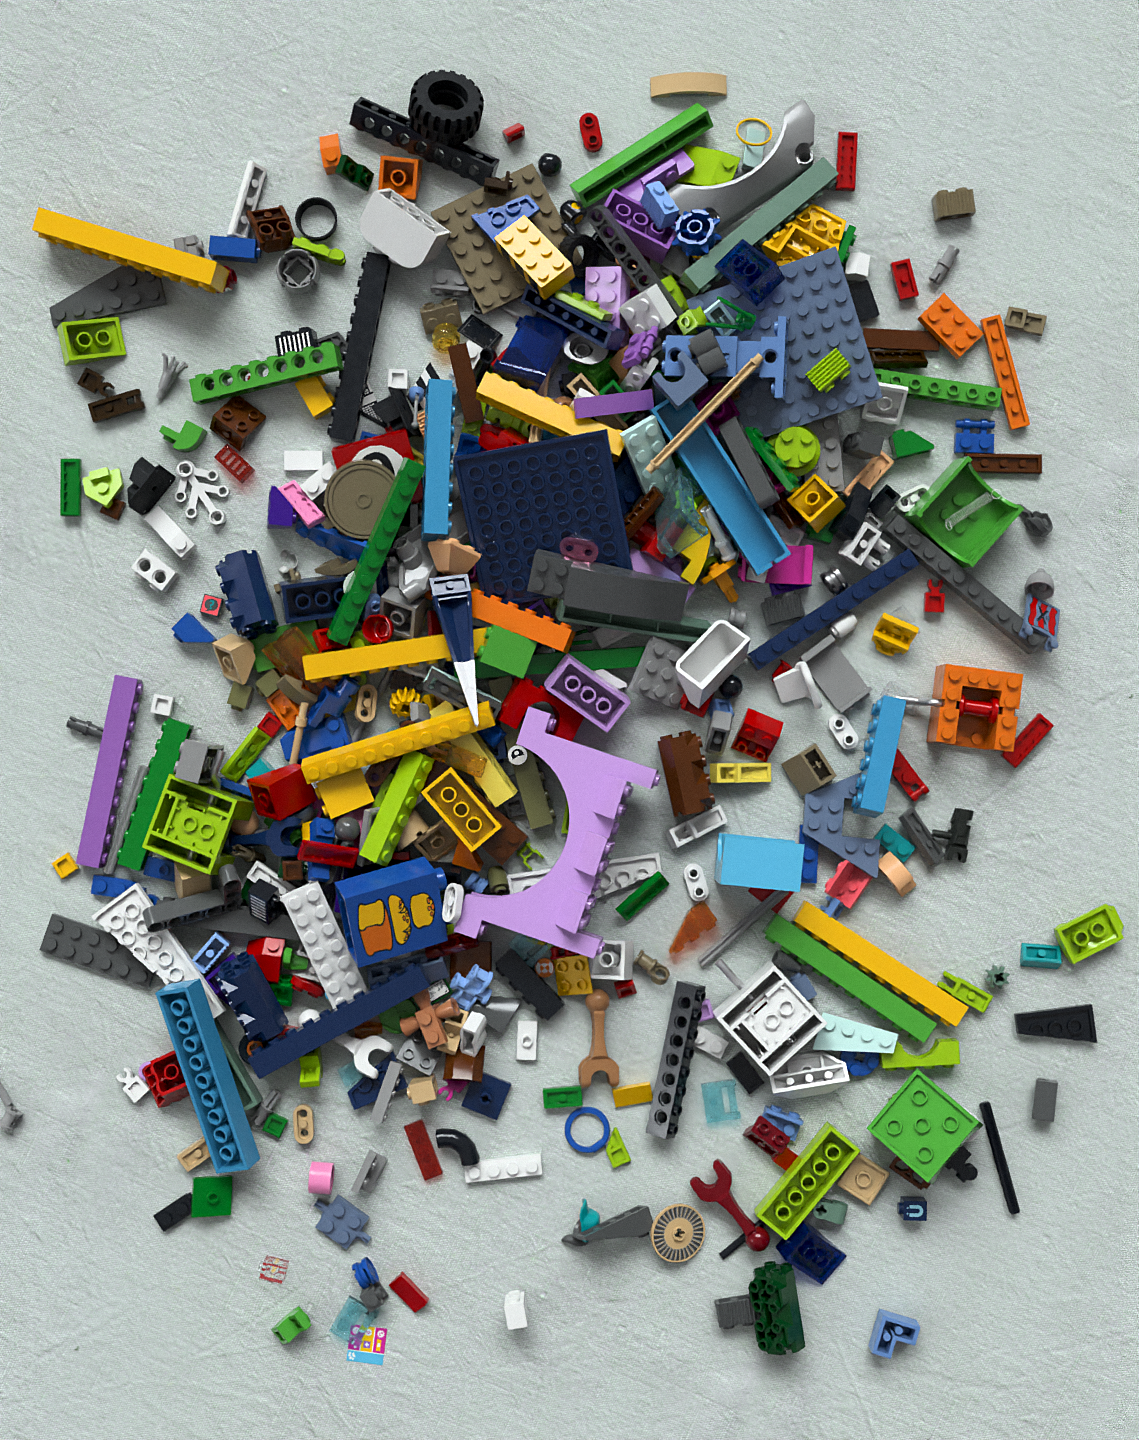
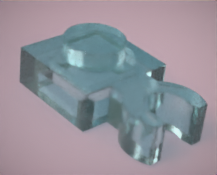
M354 1061L337 1069L346 1087L363 1078L362 1074L355 1068Z

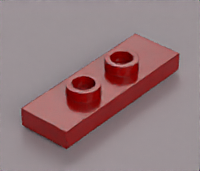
M838 132L836 171L839 174L836 177L835 191H855L857 132Z
M1038 713L1015 738L1014 752H1002L1000 756L1013 768H1016L1054 725L1041 713Z
M302 840L297 858L302 861L354 868L359 850L353 847Z

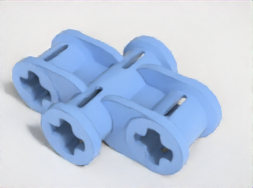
M478 964L472 967L466 978L457 972L450 983V988H456L450 998H454L459 1008L465 1011L470 1010L476 999L485 1005L492 993V989L487 987L493 978V972H487L479 968Z

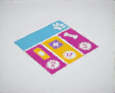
M351 1324L346 1361L383 1365L387 1329Z

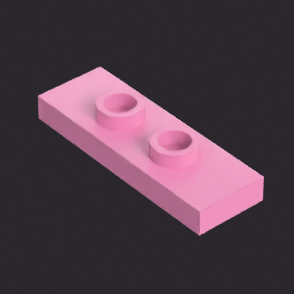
M295 480L278 488L293 506L294 512L297 513L309 529L325 521V515Z

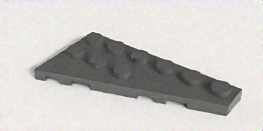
M128 265L127 267L120 266L51 306L49 309L53 327L57 328L61 322L101 319L167 305L160 277L154 276L146 270L145 272L138 271Z

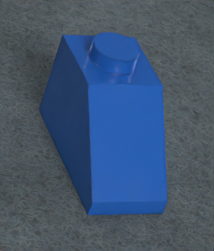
M188 612L171 628L175 632L173 636L181 643L183 641L186 643H213L217 641Z

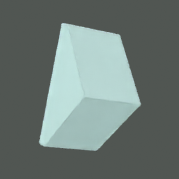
M717 300L704 311V314L711 323L738 325L720 300ZM715 327L721 336H729L736 330Z

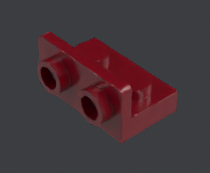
M759 1116L755 1123L746 1128L742 1134L772 1158L781 1155L790 1141L789 1136L762 1116Z

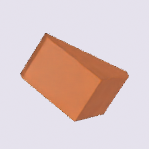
M459 838L452 864L477 872L480 871L484 863L476 849L471 852Z

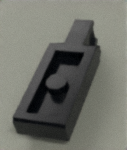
M191 1192L185 1193L153 1215L163 1232L191 1214Z

